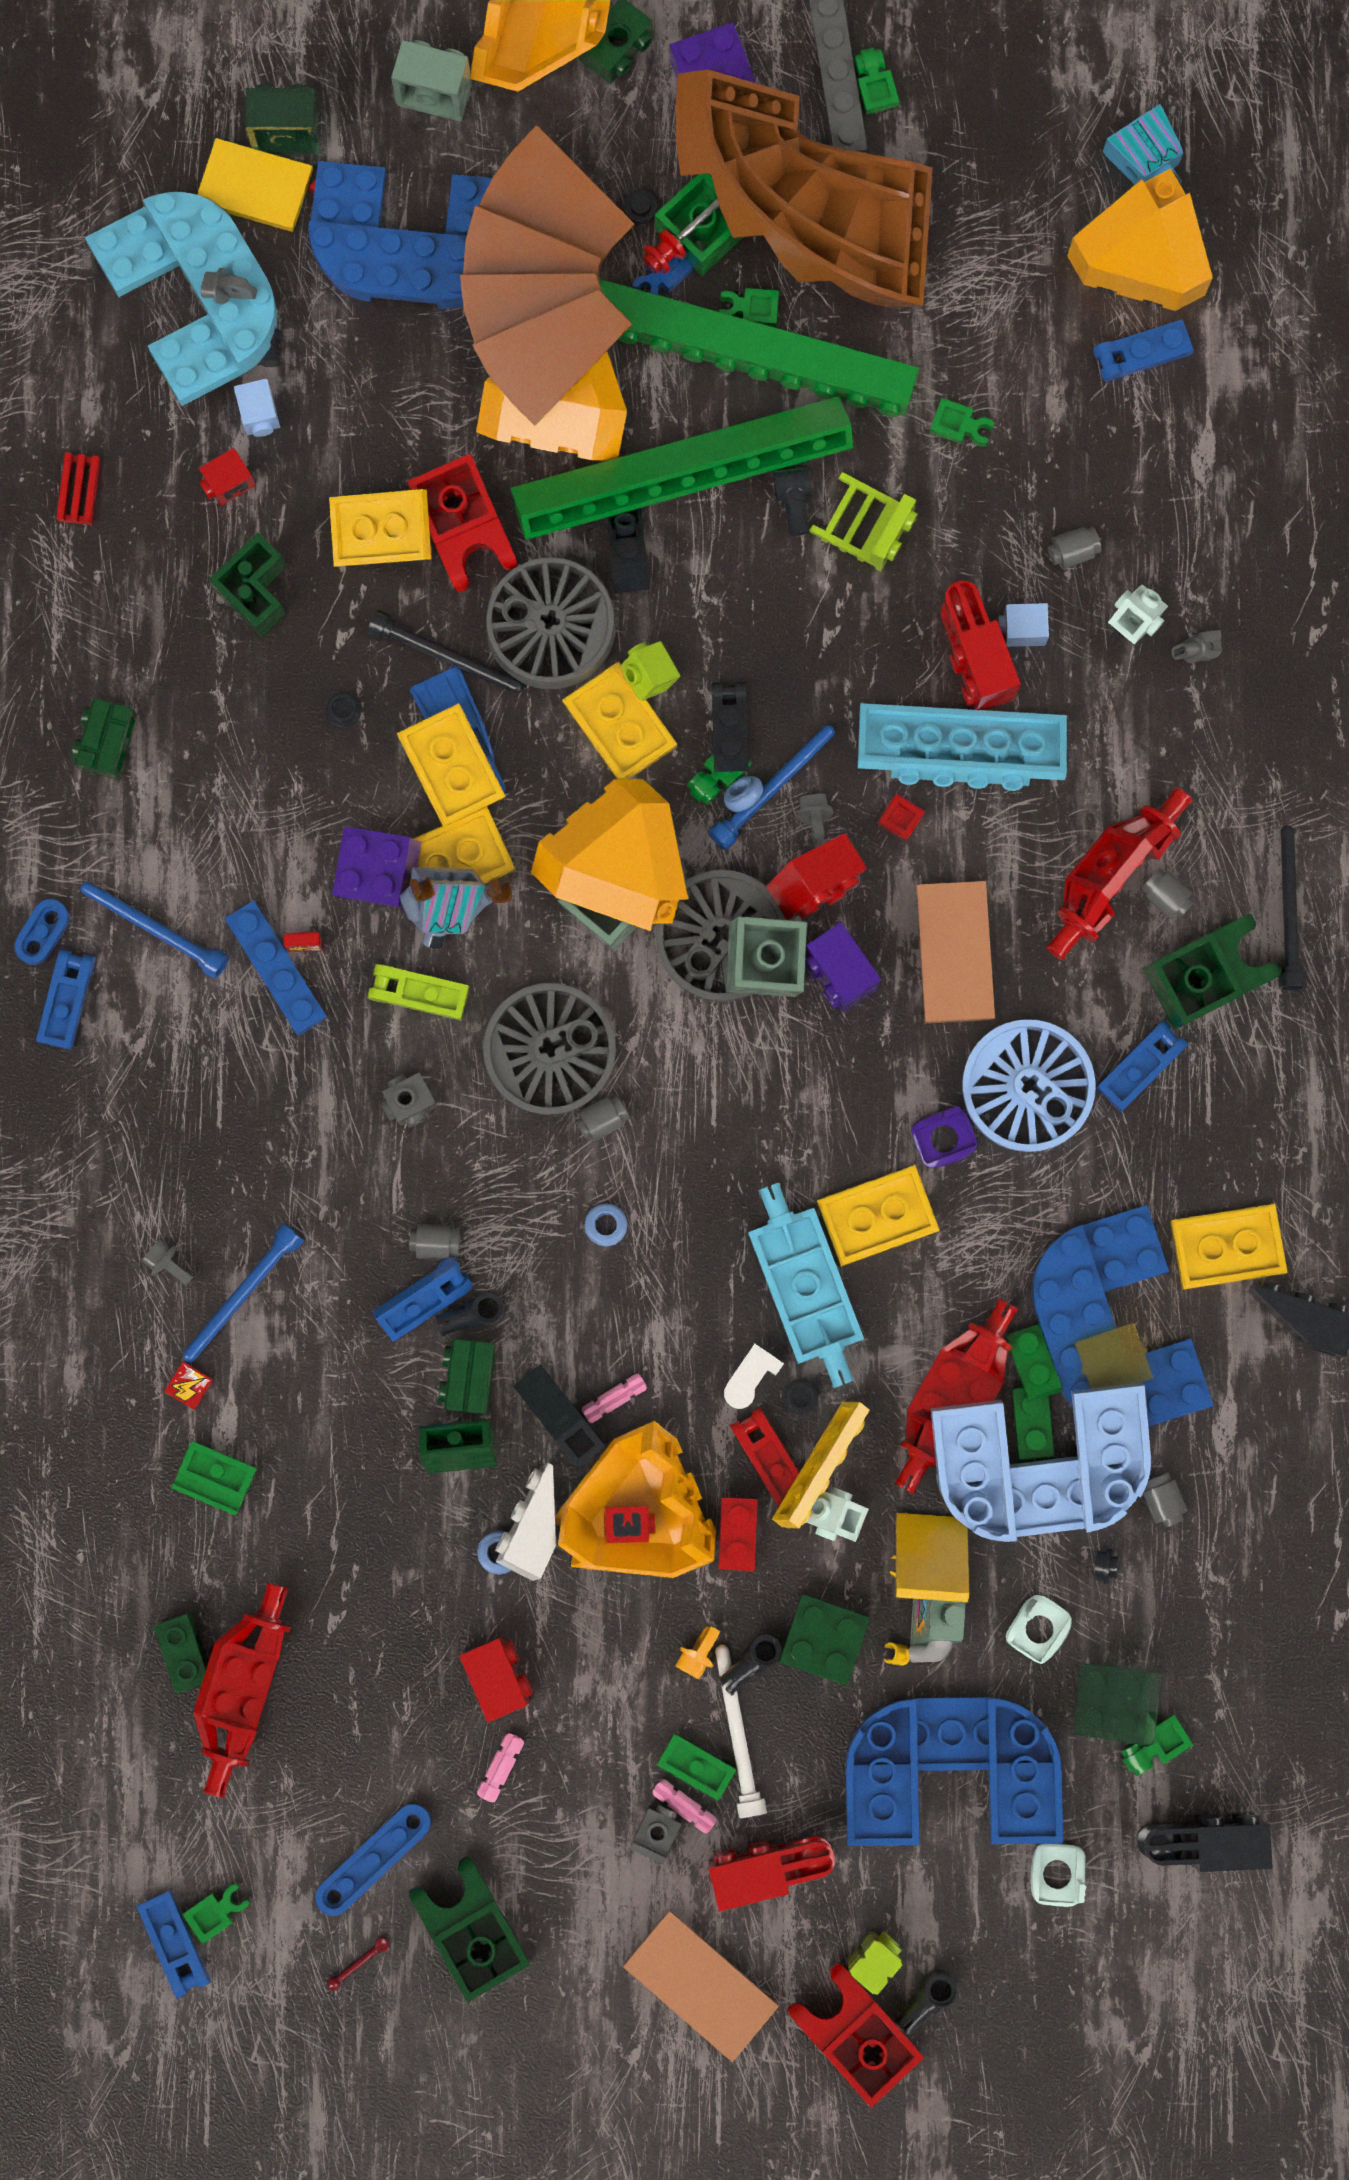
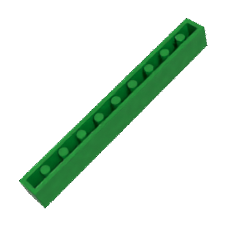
M599 279L602 291L608 299L633 323L618 339L621 342L632 345L637 342L650 345L652 350L659 353L667 354L669 351L682 354L683 358L691 362L700 363L702 360L715 363L717 368L724 371L733 372L735 369L748 373V376L756 380L766 381L769 378L780 381V384L788 389L799 390L800 387L812 390L816 396L824 399L839 396V398L846 400V403L853 407L865 408L869 406L879 409L881 414L889 417H898V415L906 417L917 379L918 367Z
M839 396L512 487L511 493L515 512L525 540L852 449L851 422Z

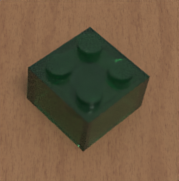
M259 84L255 88H246L245 128L252 149L269 154H321L322 115L315 88H309L303 84H294L289 88H275L269 84Z
M1081 1663L1074 1735L1139 1745L1154 1744L1162 1672L1098 1663Z

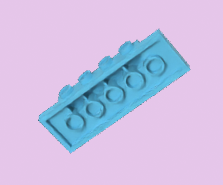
M860 703L857 768L891 770V778H898L901 783L906 785L916 784L919 780H933L935 785L941 787L950 786L954 782H968V785L975 789L985 788L988 784H1002L1003 788L1009 791H1016L1023 786H1029L1030 778L1065 780L1067 773V715Z

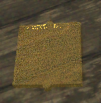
M1134 1323L1075 1343L1083 1365L1081 1373L1086 1374L1090 1388L1139 1383L1153 1378L1145 1356L1147 1348L1142 1347Z

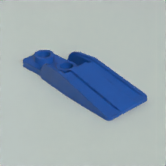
M453 667L411 687L410 692L424 719L432 717L458 703L460 704L505 793L506 786L495 766L494 755L484 724L461 670Z

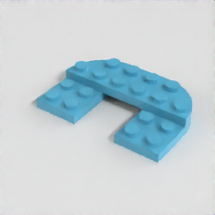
M167 192L144 199L145 207L86 236L85 239L118 297L180 266L208 315L148 345L156 364L178 402L183 406L243 375L256 366L271 347L270 341L275 328H277L278 320L271 286L231 217L216 203L202 196L186 192ZM219 268H226L230 276L244 278L252 287L258 290L256 299L229 298L226 303L217 304L213 298H203L200 290L205 272H217Z

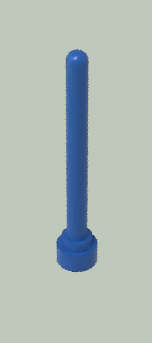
M830 725L824 726L763 786L762 796L752 807L736 812L728 821L726 819L721 823L717 821L707 831L711 839L720 848L727 851L737 841L735 837L739 835L738 830L834 736V728Z
M82 883L80 890L84 895L198 961V966L203 968L202 972L217 979L225 969L229 960L227 954L218 949L211 950L208 948L205 950L93 883Z
M284 1223L274 1233L276 1237L272 1241L274 1245L185 1349L182 1355L184 1361L188 1363L195 1361L285 1253L289 1254L292 1250L296 1252L305 1240Z

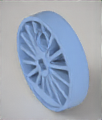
M1017 1020L1003 1024L990 1031L972 1050L965 1065L962 1081L966 1110L978 1130L997 1145L1020 1152L1050 1149L1072 1137L1089 1116L1096 1089L1092 1063L1081 1044L1064 1029L1040 1020ZM1027 1030L1042 1032L1032 1064H1030ZM1019 1032L1022 1065L1010 1044ZM1048 1035H1052L1062 1041L1042 1066L1039 1067ZM1066 1047L1070 1048L1076 1059L1046 1073V1070ZM1004 1050L1013 1068L999 1057ZM994 1063L1007 1075L989 1070L988 1068ZM1079 1064L1085 1079L1050 1081L1051 1078ZM982 1076L1005 1083L1002 1085L973 1087ZM1021 1079L1025 1082L1030 1079L1034 1080L1033 1089L1036 1093L1032 1090L1028 1091L1027 1094L1023 1092L1024 1084ZM1086 1086L1085 1100L1068 1096L1060 1088ZM1007 1092L976 1109L974 1108L971 1099L972 1094ZM1011 1099V1102L989 1127L980 1119V1114ZM1051 1100L1059 1101L1064 1108L1063 1116L1057 1118L1049 1115L1046 1109L1047 1102ZM1018 1105L1008 1140L994 1133L998 1126ZM1073 1106L1082 1108L1076 1121L1070 1117ZM1026 1108L1029 1144H1020L1014 1141ZM1034 1113L1040 1118L1051 1141L1037 1144ZM1064 1122L1070 1129L1063 1135L1058 1136L1053 1126L1061 1125Z

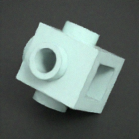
M1141 585L1133 593L1129 590L1125 591L1114 606L1118 610L1108 623L1135 644L1146 633L1152 636L1165 621L1160 616L1168 606L1161 601L1160 596L1155 591Z
M833 1487L831 1493L824 1492L818 1496L811 1508V1516L806 1523L817 1527L815 1534L835 1541L837 1535L856 1542L868 1508L851 1502L852 1494Z

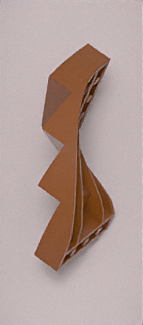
M709 69L678 73L676 145L680 175L711 173L721 211L733 238L764 235L779 261L799 283L832 281L854 297L889 308L923 306L933 167L901 159L842 149L807 139L798 131L800 96Z
M538 125L513 149L493 176L479 206L475 205L465 241L463 275H460L464 312L475 343L472 346L492 380L508 400L534 426L540 422L633 324L602 291L599 274L605 258L636 225Z

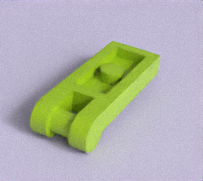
M375 965L373 975L376 978L373 988H369L368 999L462 1021L470 989L469 985L385 965ZM389 980L398 981L396 993L387 991Z

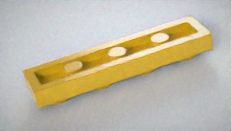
M841 1403L774 1514L772 1520L778 1525L799 1529L810 1518L811 1508L816 1499L828 1488L831 1474L836 1466L843 1462L847 1455L846 1449L852 1439L864 1427V1419L870 1410L862 1403Z

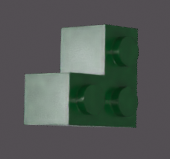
M256 533L208 580L213 590L261 638L286 615L281 603L265 588L286 568L283 557L259 533Z

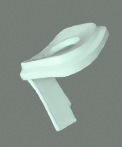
M1034 1595L1026 1600L1006 1633V1641L1023 1655L1037 1663L1043 1664L1058 1651L1067 1638L1071 1629L1072 1618L1065 1609L1050 1599ZM1037 1615L1047 1617L1053 1625L1052 1636L1044 1643H1035L1026 1634L1027 1622Z
M1041 1844L1036 1847L1032 1859L1030 1880L1031 1893L1036 1902L1042 1905L1064 1907L1084 1903L1086 1895V1857L1082 1848L1068 1844ZM1053 1860L1064 1861L1071 1870L1070 1881L1063 1888H1052L1044 1880V1868Z

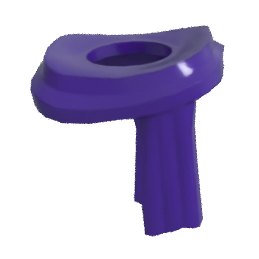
M960 1107L949 1108L918 1120L911 1128L917 1151L923 1163L929 1168L942 1167L970 1156L977 1148V1139L969 1118ZM943 1125L953 1128L958 1136L956 1147L950 1152L945 1153L937 1151L932 1146L930 1139L933 1130Z

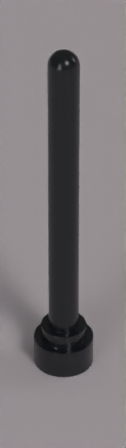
M378 609L372 618L367 634L379 640L385 638L388 640L391 637L514 694H519L523 690L522 682L396 625V621L391 619V615Z
M1285 825L1280 831L1285 966L1281 968L1282 974L1278 977V986L1280 990H1302L1307 988L1306 973L1303 972V967L1299 966L1295 836L1293 827Z

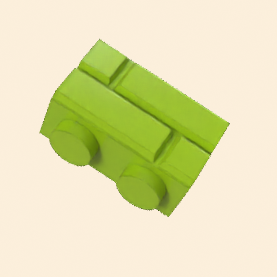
M885 1931L880 1936L876 1932H870L862 1941V1948H857L846 1960L850 1974L872 1994L878 1995L888 1983L887 1977L892 1978L902 1966V1960L899 1956L902 1951L899 1947L900 1945Z

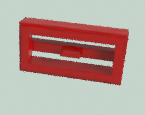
M65 452L56 517L58 522L92 525L101 461L99 456L92 455V457H86L85 454H78L77 456ZM73 464H77L71 514L67 515ZM85 465H90L84 516H79Z

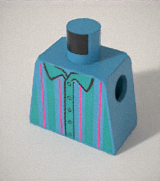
M1160 104L1107 138L1103 153L1134 185L1141 179L1145 182L1170 168L1179 184H1181L1182 181L1174 171V168L1179 165L1183 150Z

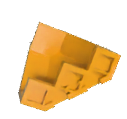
M490 0L487 7L484 35L474 47L470 79L514 91L524 89L595 47L600 42L606 31L610 0Z
M1171 168L1145 182L1141 179L1073 237L1067 255L1084 285L1094 288L1099 286L1117 291L1116 294L1142 302L1143 300L1162 304L1163 308L1177 311L1205 296L1213 278L1190 193L1185 194Z
M608 352L585 373L535 426L508 400L492 378L489 377L484 383L476 432L498 441L508 443L518 441L530 444L532 448L558 453V451L578 454L579 458L609 461L618 458L627 409Z
M614 779L604 787L606 793L592 804L586 802L566 819L568 824L554 836L549 833L539 841L531 873L556 898L651 931L652 924L673 923L679 900H688L670 805L643 779Z
M655 1421L615 1438L556 1513L555 1524L560 1527L558 1546L572 1555L571 1567L674 1578L714 1561L716 1529L711 1519L705 1521L697 1502L702 1499V1496L692 1473L685 1474L678 1454L683 1451L677 1438ZM648 1506V1513H655V1534H649V1542L604 1543L603 1507Z

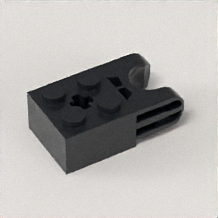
M1253 1812L1232 1813V1819H1223V1817H1218V1814L1215 1813L1196 1814V1820L1148 1823L1142 1826L1137 1833L1136 1842L1139 1851L1157 1865H1191L1199 1872L1273 1869L1270 1824L1261 1820L1259 1815H1254Z

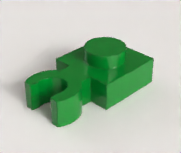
M745 288L744 298L738 297L734 292L723 291L721 292V301L731 302L733 307L729 310L720 309L719 312L735 317L743 316L745 320L776 328L779 291Z
M941 398L929 433L962 444L964 436H968L975 445L986 447L988 438L980 436L978 430L986 428L992 431L994 422L988 418L974 420L971 418L974 409Z
M239 1883L229 1886L223 1894V1899L219 1900L213 1892L182 1914L202 1945L234 1922L228 1913L231 1911L241 1912L251 1903L249 1898L240 1904L232 1900V1893L240 1887Z

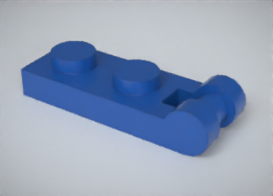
M1183 319L1113 342H1104L1093 348L1096 360L1101 362L1103 369L1100 372L1105 382L1192 355L1194 351ZM1120 354L1123 363H1115L1113 356Z
M60 949L36 1038L38 1043L72 1050L90 978L96 964L95 956L84 954L83 957L72 955V951ZM69 968L79 970L77 979L66 977Z
M1165 1020L1096 1087L1120 1112L1189 1045L1182 1037L1179 1039L1169 1030L1171 1026ZM1159 1039L1169 1048L1164 1055L1154 1046Z
M454 1257L445 1258L439 1263L436 1270L373 1311L375 1319L393 1342L471 1290L473 1282L466 1274L460 1272L461 1267ZM447 1281H450V1284L447 1287H445L444 1289L441 1287V1285H443Z
M172 1890L137 1905L138 1912L176 1998L188 1994V1989L197 1985L201 1988L210 1984V1975L201 1960ZM188 1963L192 1972L181 1976L177 1967Z

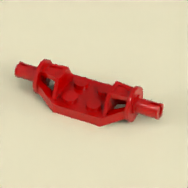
M1175 787L1158 810L1144 805L1140 810L1141 815L1110 825L1105 829L1065 879L1063 907L1057 912L1065 925L1046 946L1051 954L1063 961L1080 938L1090 942H1095L1098 939L1097 933L1115 915V912L1108 903L1110 899L1121 891L1124 882L1136 868L1143 864L1146 857L1159 860L1171 842L1178 840L1182 835L1174 822L1193 801L1186 792ZM1082 899L1086 904L1079 917L1077 913Z
M998 1299L984 1326L980 1325L979 1327L969 1323L967 1326L968 1331L940 1350L906 1411L905 1441H902L900 1446L909 1451L908 1455L910 1457L899 1477L894 1482L902 1488L911 1475L912 1478L905 1488L906 1491L914 1494L928 1467H936L930 1408L994 1401L1004 1383L1007 1351L1010 1352L1013 1348L1004 1341L1005 1338L1002 1336L1014 1315L1018 1312L1017 1308L1010 1305L1004 1316L1001 1317L1008 1304L1007 1302ZM978 1335L977 1339L973 1342V1344L966 1351V1353H964L963 1351L967 1348V1346L971 1343L975 1336ZM921 1425H924L918 1443L914 1447Z
M267 1582L259 1613L254 1615L243 1613L242 1620L214 1643L193 1711L203 1746L201 1754L210 1757V1760L213 1761L206 1785L203 1788V1792L209 1795L225 1798L233 1767L249 1766L250 1760L246 1759V1756L255 1738L275 1667L280 1657L284 1632L290 1633L291 1626L283 1624L282 1620L279 1619L286 1594L289 1591V1588ZM256 1626L262 1627L255 1647L242 1644ZM217 1727L228 1730L225 1749L218 1748Z

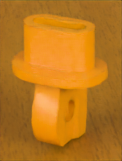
M706 1626L699 1635L692 1650L683 1646L680 1647L679 1650L683 1653L675 1666L696 1679H700L706 1667H713L712 1662L706 1656L720 1631L712 1626Z

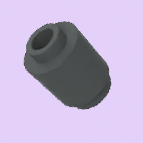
M1081 526L1052 537V545L1048 546L1052 563L1054 565L1059 564L1063 570L1094 559L1095 554L1102 551L1098 534L1093 526L1089 528Z
M1160 868L1142 887V890L1147 894L1146 898L1170 919L1175 914L1181 918L1194 904L1190 899L1193 892L1169 871L1165 873Z
M614 1095L610 1098L605 1096L578 1111L581 1118L575 1122L585 1139L592 1137L594 1142L623 1127V1122L630 1118L618 1096Z
M418 1223L417 1230H410L409 1251H416V1258L445 1259L450 1256L459 1257L460 1229L452 1228L451 1225Z
M1169 1472L1148 1479L1143 1496L1155 1524L1162 1522L1164 1528L1183 1521L1182 1514L1187 1512L1188 1509L1176 1480H1171Z

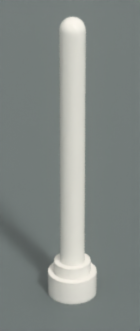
M719 1645L715 1650L719 1676L732 1667L730 1652L725 1645ZM730 1680L722 1687L742 1793L739 1796L740 1803L736 1805L739 1818H746L765 1814L767 1810L765 1799H761L760 1792L755 1790L737 1691L731 1696L725 1690L733 1682V1680Z

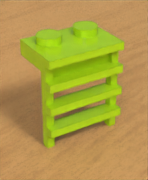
M842 472L838 480L849 485L846 494L826 530L812 525L810 533L820 537L821 541L825 543L829 542L839 547L840 551L856 556L857 560L873 565L876 570L881 572L888 560L893 561L902 545L899 542L904 530L910 531L918 516V513L914 512L916 500L904 494L901 501L898 502ZM856 490H859L868 496L842 540L832 534ZM876 499L886 504L862 549H859L850 543Z

